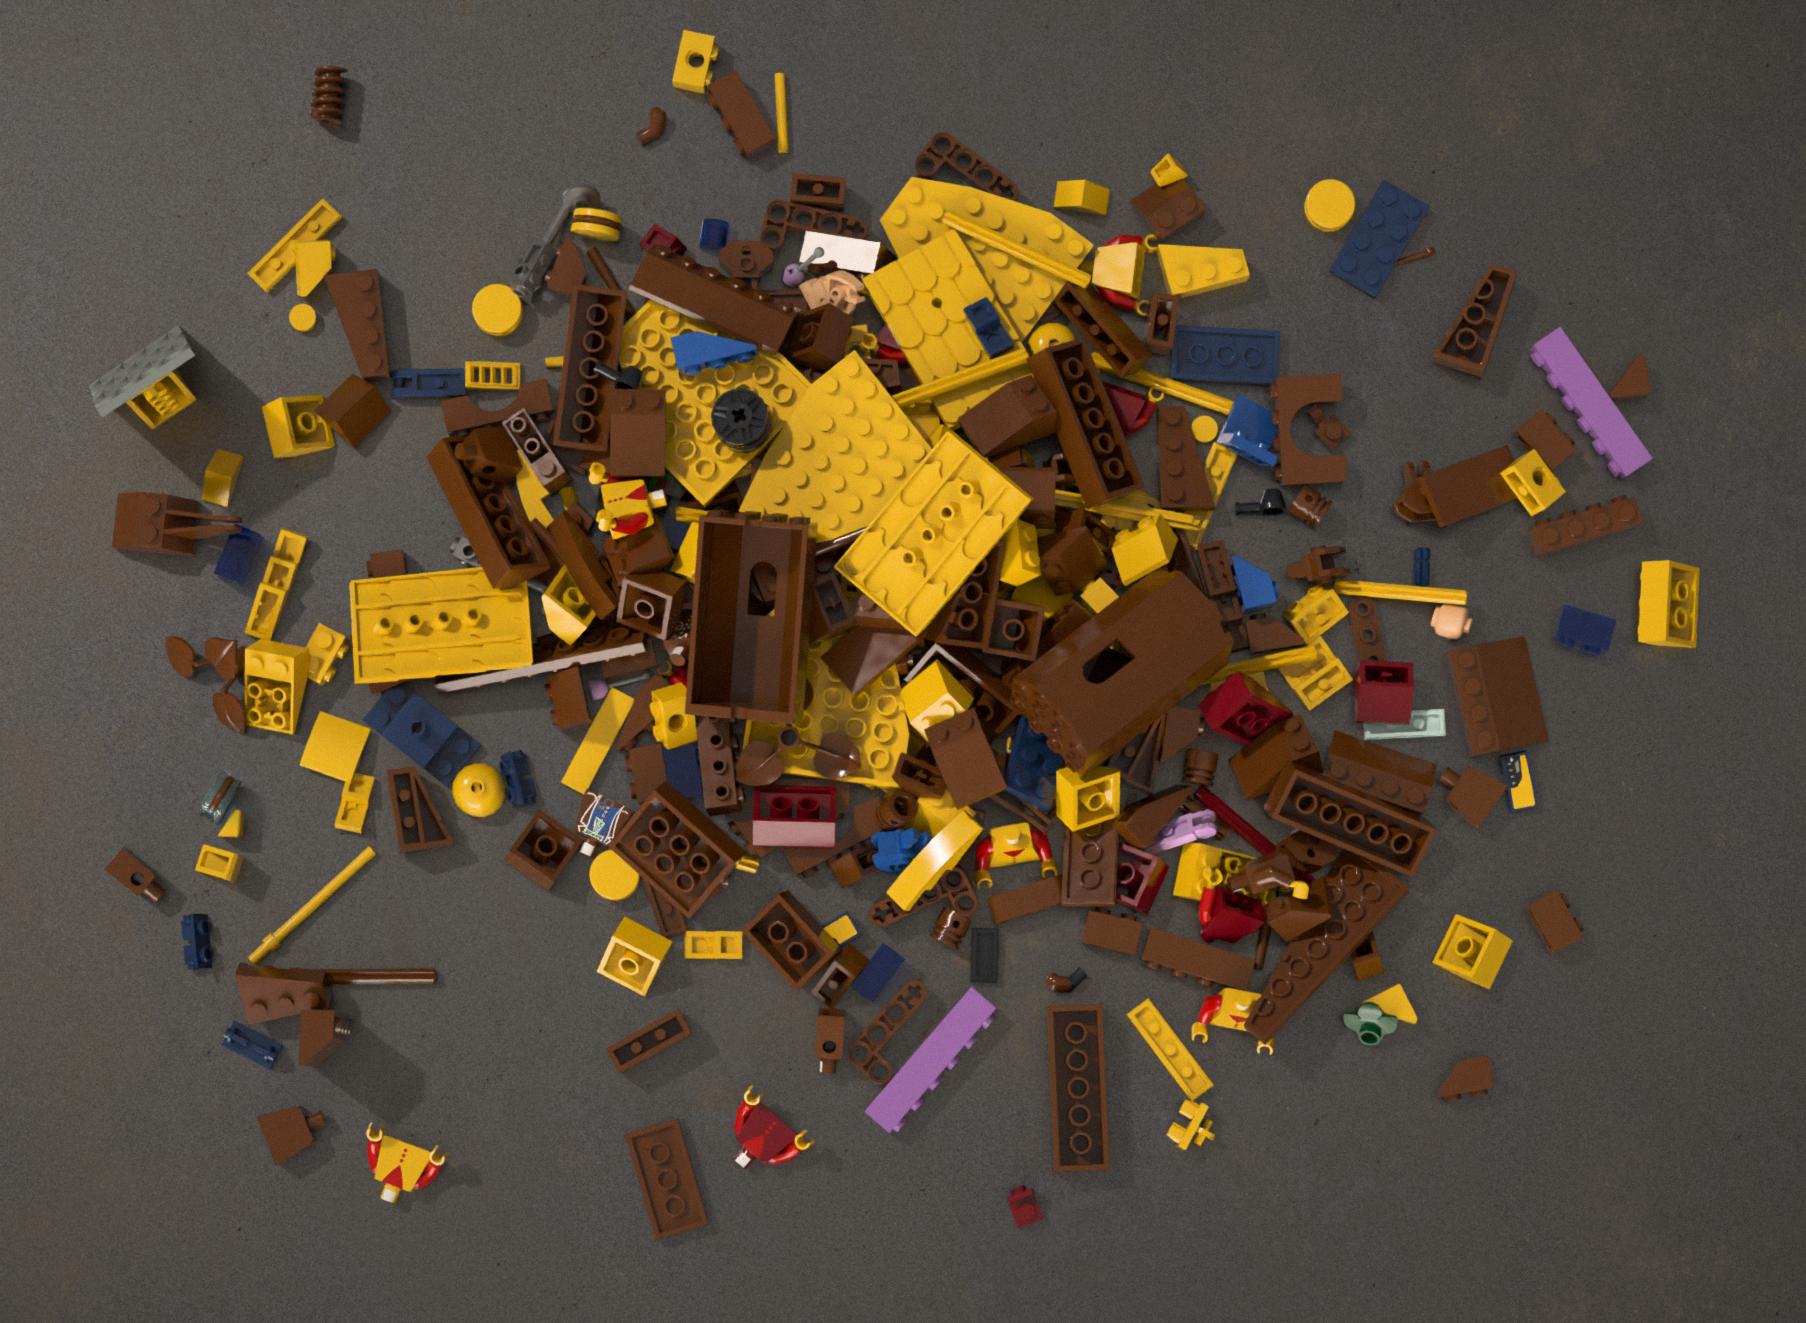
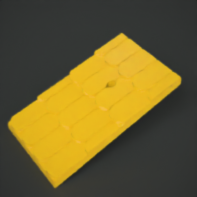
M955 229L904 255L897 261L882 267L873 274L871 273L862 278L866 291L921 385L990 360L963 312L964 308L985 297L988 298L1000 317V323L1014 344L1013 349L995 358L1025 349ZM1028 363L932 397L930 400L946 428L955 431L961 427L958 423V418L1005 384L1032 375Z
M949 430L835 564L834 568L916 637L930 624L947 601L952 598L1034 498L1023 491L1021 487L1003 474L985 457L981 456L979 452L961 439L955 432Z
M477 567L351 580L349 584L355 684L428 678L437 675L486 672V670L515 669L531 666L533 663L527 581L515 587L493 589L483 568Z

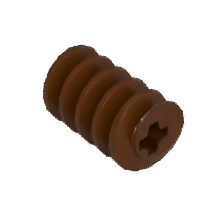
M320 66L314 69V74L317 78L313 80V85L317 88L312 90V96L315 98L311 100L310 104L314 109L309 111V115L317 122L331 125L343 124L342 120L335 117L344 113V110L337 108L338 104L345 103V100L339 98L338 94L346 93V89L339 87V84L347 83V79L341 77L340 73H346L348 70L337 66Z

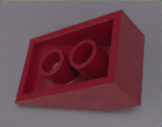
M1239 671L1228 676L1222 685L1208 693L1205 699L1198 704L1213 730L1246 745L1250 744L1275 723L1289 719L1294 715L1288 707L1252 677Z
M1119 842L1117 904L1148 916L1169 866L1157 856Z

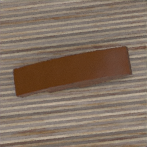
M565 510L548 526L570 576L599 619L602 620L619 606V599L605 583L611 577L595 559L599 550Z
M1219 540L1198 545L1197 551L1208 599L1216 606L1223 618L1220 621L1223 631H1229L1234 640L1231 653L1249 649V643L1224 542Z

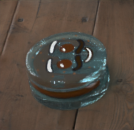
M222 771L204 798L197 814L202 817L205 815L207 819H211L212 823L217 824L239 790L242 781L237 778L234 780V777L229 776V773Z

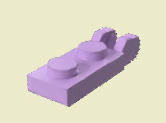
M1207 809L1172 819L1169 824L1159 831L1154 843L1144 848V851L1153 855L1197 840L1198 838L1207 839L1213 835L1215 836L1217 834V827L1214 825V821H1216L1215 812Z

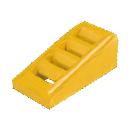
M465 361V388L467 391L519 390L521 384L520 363ZM474 370H479V382H474ZM485 370H490V383H485ZM496 370H501V383H496ZM507 370H512V384H507Z

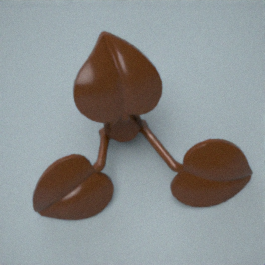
M176 636L166 637L165 647L167 656L177 673L184 677H190L195 673L194 666L199 667L211 663L223 679L229 680L222 688L221 693L213 695L214 711L218 719L227 728L239 734L247 733L245 729L246 713L244 706L234 694L228 693L229 687L237 678L241 677L240 671L245 669V648L247 647L240 646L238 648L237 640L211 637L205 642L207 659L197 661L194 660L195 652L188 642Z
M807 678L804 710L810 706L814 697L813 687ZM786 724L787 727L782 728L778 733L779 744L775 751L771 744L766 741H753L743 749L739 757L736 780L751 786H763L775 782L780 778L785 769L783 760L777 755L783 748L795 749L800 745L818 751L813 759L814 766L821 776L829 779L842 778L860 770L861 760L854 744L842 734L827 733L822 737L820 746L802 740L801 732L794 728L792 724Z

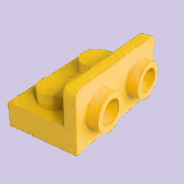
M1327 584L1314 585L1308 590L1306 596L1299 601L1291 603L1282 614V617L1291 624L1299 636L1304 638V643L1308 646L1346 616L1349 611L1332 587Z
M321 623L318 624L306 648H309L308 679L322 686L326 681L330 682L337 670L334 667L338 658L343 659L350 645L347 643L349 638Z

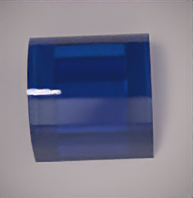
M703 219L699 248L715 250L724 248L727 245L729 223L719 219Z

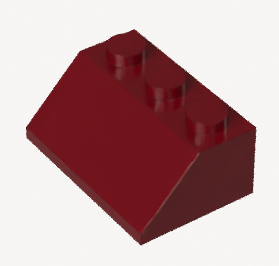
M755 786L753 845L835 847L836 787Z

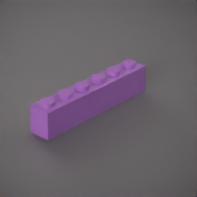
M1561 327L1531 347L1532 360L1538 367L1542 366L1546 371L1548 383L1553 389L1557 388L1563 396L1561 400L1564 406L1569 411H1574L1578 417L1577 424L1584 433L1588 432L1594 440L1592 441L1593 447L1600 455L1604 454L1609 461L1607 466L1615 477L1619 476L1623 480L1653 459Z
M971 987L864 1112L888 1133L892 1129L898 1132L907 1121L904 1115L911 1108L913 1111H916L925 1100L921 1095L929 1087L933 1091L943 1078L939 1074L945 1067L951 1070L961 1057L957 1053L963 1046L969 1049L978 1039L975 1032L981 1026L987 1028L996 1018V1015L993 1014L996 1007Z

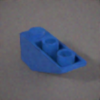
M699 331L671 337L677 368L680 374H685L686 376L697 375L701 373V369L712 367L714 370L722 369L728 366L727 363L737 360L738 363H746L754 360V356L759 355L756 345Z

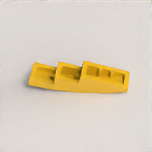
M286 528L281 529L274 553L270 556L264 579L259 585L245 630L246 634L264 640H272L309 536Z
M963 810L915 857L886 893L903 910L909 911L925 890H931L946 870L954 868L984 828L967 811Z

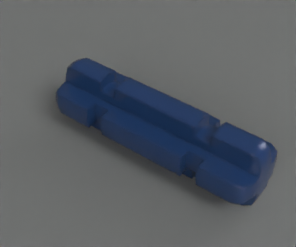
M1418 547L1415 550V560L1417 562H1415L1414 585L1427 587L1429 584V548Z

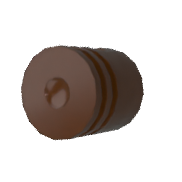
M1305 484L1288 511L1302 521L1306 519V523L1308 525L1312 523V527L1315 529L1332 504V501L1329 500L1327 502L1325 496L1321 498L1319 492Z
M1188 748L1184 763L1186 770H1183L1185 777H1182L1181 781L1213 787L1214 783L1211 780H1214L1215 776L1212 774L1216 773L1219 754Z
M903 790L894 792L876 805L874 817L877 824L887 831L897 830L915 818L918 811L917 801L909 792Z
M943 907L935 923L937 927H933L934 933H930L929 937L958 950L959 946L957 945L962 943L960 939L965 937L972 920Z

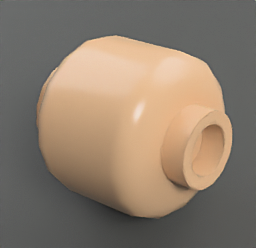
M1443 603L1441 607H1436L1431 626L1435 627L1437 635L1459 640L1464 633L1469 634L1473 619L1469 618L1468 608L1457 604Z

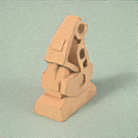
M842 270L827 274L826 276L822 275L799 285L810 309L831 303L851 316L856 308V304L865 301V297L859 296L857 292L864 289V284L852 274Z

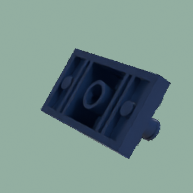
M404 683L388 688L363 719L365 723L446 787H449L456 775L482 746Z

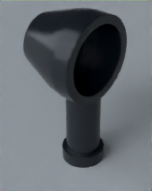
M599 360L593 370L594 373H599L613 381L619 389L642 388L644 373L634 366H628L619 373Z
M1266 489L1263 491L1260 502H1235L1236 516L1247 513H1260L1265 516L1282 515L1286 512V503L1279 489Z

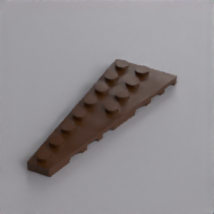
M617 616L606 620H600L597 617L591 621L589 626L571 646L554 632L537 637L538 642L532 644L533 663L531 666L515 669L486 670V672L437 675L435 688L438 694L444 692L454 693L464 688H479L488 683H502L523 676L532 677L537 673L557 672L572 666L582 667L596 661H610L616 657L626 655L636 656L641 652H645L648 634L616 622Z
M1344 848L1333 863L1332 869L1326 878L1332 917L1292 939L1286 952L1284 951L1274 974L1272 973L1265 990L1261 997L1258 998L1244 1023V1028L1264 1045L1268 1043L1409 893V887L1379 863Z

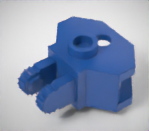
M913 828L877 832L871 836V842L875 849L878 850V853L872 856L876 868L898 875L901 874L930 843L932 835L926 832L918 834V831Z

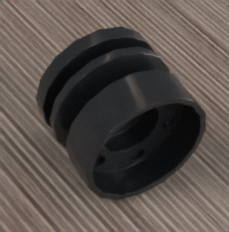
M744 388L731 389L723 393L714 403L711 412L712 425L722 444L728 449L738 453H750L761 448L768 441L772 431V417L763 399L754 391ZM744 413L746 420H740L737 423L735 416H742Z

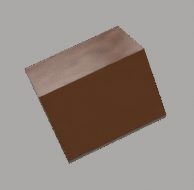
M352 374L315 409V412L346 443L354 448L391 413V410L374 385Z

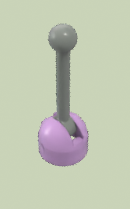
M817 247L814 249V254L801 265L793 263L783 269L781 273L783 282L790 287L798 286L805 277L803 270L816 258L823 257L824 249Z
M647 670L642 675L607 683L602 678L588 680L592 700L605 697L611 687L640 680L649 681L653 677V673Z

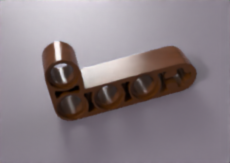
M947 132L935 134L915 160L914 172L917 178L933 180L945 166L973 188L1000 197L1002 192L1005 193L1009 190L1011 191V196L1005 198L1017 202L1019 191L1017 185ZM940 141H945L950 145V148L945 152H941L936 149L935 145ZM961 157H966L971 161V165L962 168L957 164V160ZM923 162H929L933 165L934 169L927 173L921 171L919 166ZM982 173H987L992 177V181L983 184L978 180V176ZM997 181L999 182V187H998V188L995 187Z
M774 200L766 208L760 233V241L770 248L773 254H776L784 247L787 231L802 235L809 231L867 240L868 225L863 219L789 201ZM775 209H782L786 215L784 218L777 220L771 216V213ZM801 215H808L812 221L809 225L802 226L797 222V219ZM827 221H834L838 227L835 231L828 232L823 228V225ZM842 223L846 224V230H844V235H841ZM855 227L860 228V233L857 237H853L852 234ZM770 234H775L780 240L775 245H769L765 242V238Z
M1074 599L1065 602L1043 622L1036 660L1094 615ZM1006 656L1001 664L1003 684L1012 691L1014 677L1035 661Z
M956 864L952 870H946L936 882L937 893L928 896L923 892L909 911L903 910L889 895H886L872 903L868 917L870 922L876 927H884L946 896H949L955 910L959 914L968 916L976 911L979 898L963 866ZM951 871H957L960 873L962 880L957 884H952L947 880L946 875ZM968 895L972 897L974 901L973 906L963 908L958 901L961 896ZM892 900L894 909L886 912L885 919H882L881 916L876 917L877 908L880 907L881 910L890 908L891 903L889 901Z
M912 980L907 982L848 1049L849 1061L875 1084H885L892 1077L891 1065L878 1052L924 1001L927 991L924 984L920 981ZM918 986L921 989L919 991L921 998L917 999L914 997L908 1003L913 1008L908 1010L907 1006L897 999L902 996L905 1000L910 993L907 990L908 987L915 988ZM897 1005L904 1010V1016L901 1020L893 1021L890 1019L888 1011L892 1006ZM874 1026H881L885 1029L886 1036L882 1041H874L871 1038L870 1031ZM863 1046L868 1052L866 1060L857 1062L853 1059L852 1051L855 1047ZM882 1064L888 1069V1076L884 1080L874 1078L872 1070L876 1065Z

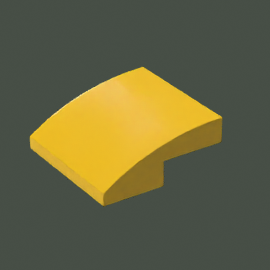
M1321 635L1309 644L1316 647L1317 659L1277 668L1284 680L1309 711L1353 680L1339 658L1334 656Z
M320 711L306 744L300 766L351 783L361 761V755L371 734V729Z

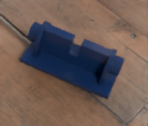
M518 750L512 753L509 751L500 756V771L506 778L508 785L506 794L508 800L512 802L513 808H517L524 803L525 805L535 803L534 797H537L532 778L522 780L521 776L530 773L526 754L523 755L522 750Z
M184 915L183 921H181L183 941L192 940V945L183 946L184 965H187L188 970L212 968L213 952L210 947L208 915Z
M233 1021L231 1027L226 1030L224 1034L225 1039L222 1043V1046L271 1069L282 1047V1044L236 1021Z

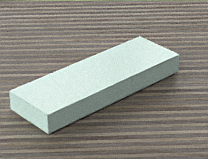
M1444 709L1411 710L1409 725L1363 723L1364 740L1446 736Z

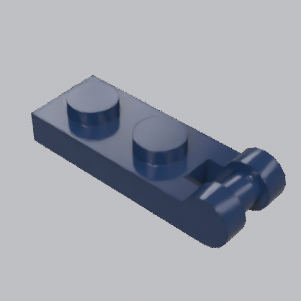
M465 368L391 370V379H394V388L391 389L392 398L467 396ZM405 379H412V388H405Z

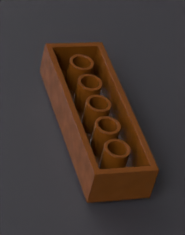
M1085 338L1045 348L1027 358L1026 360L1034 379L1057 411L1055 431L1086 508L1090 509L1124 498L1144 488V483Z
M1289 760L1286 761L1263 807L1268 815L1275 820L1411 877L1414 876L1437 831L1434 825L1426 818Z
M1102 1004L1047 1006L1053 1171L1108 1170L1110 1166Z

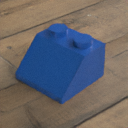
M1231 557L1229 564L1237 589L1236 594L1242 615L1272 608L1277 602V597L1280 596L1277 582L1272 581L1269 574L1241 557Z

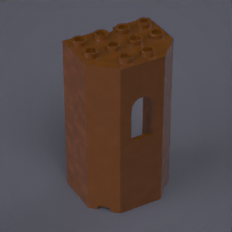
M708 510L707 515L699 516L685 714L795 724L803 720L818 523L810 522V517L794 516L788 519V514L780 513L762 515L761 517L762 512L745 511L729 515L728 510ZM762 561L771 563L777 572L774 617L748 614L751 572L753 567Z
M1161 566L1145 576L1015 676L1010 704L1017 714H1023L1035 733H1044L1049 738L1047 740L1049 748L1054 753H1059L1065 759L1067 767L1072 772H1077L1083 778L1228 664L1234 640L1229 631H1223V626L1220 622L1223 618L1216 606L1181 571L1174 570L1170 573L1167 567ZM1117 640L1134 657L1132 661L1103 683H1091L1083 676V667Z

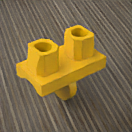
M1184 1100L1178 1113L1191 1119L1187 1128L1173 1122L1166 1134L1178 1143L1177 1147L1186 1150L1195 1132L1198 1135L1194 1143L1199 1146L1202 1145L1205 1137L1210 1140L1214 1139L1215 1135L1209 1132L1214 1122L1206 1118L1203 1126H1199L1209 1106L1204 1103L1197 1104Z

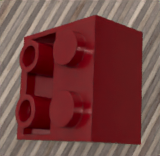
M1359 660L1353 674L1355 723L1409 725L1414 692L1413 663Z

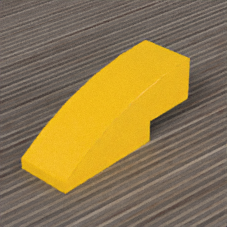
M518 449L517 454L523 467L516 475L521 502L529 521L531 522L536 517L548 530V525L554 519L543 502L551 498V496L541 485Z

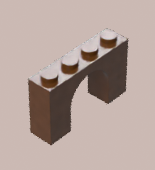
M1341 374L1274 378V383H1270V399H1275V410H1271V423L1277 429V437H1273L1272 440L1273 453H1278V464L1274 465L1275 480H1279V485L1347 481L1345 455L1311 456L1305 454L1296 447L1290 433L1292 418L1304 405L1313 402L1342 401Z

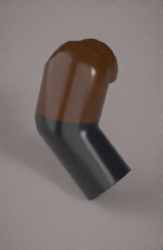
M1077 967L1068 977L1052 973L1046 978V984L1055 993H1070L1087 977V974L1080 967Z

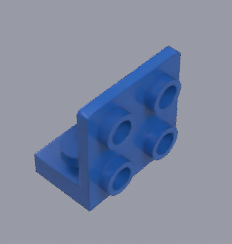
M1237 395L1216 443L1259 466H1274L1278 458L1277 455L1270 452L1273 437L1277 433L1276 426H1272L1271 411L1242 395Z

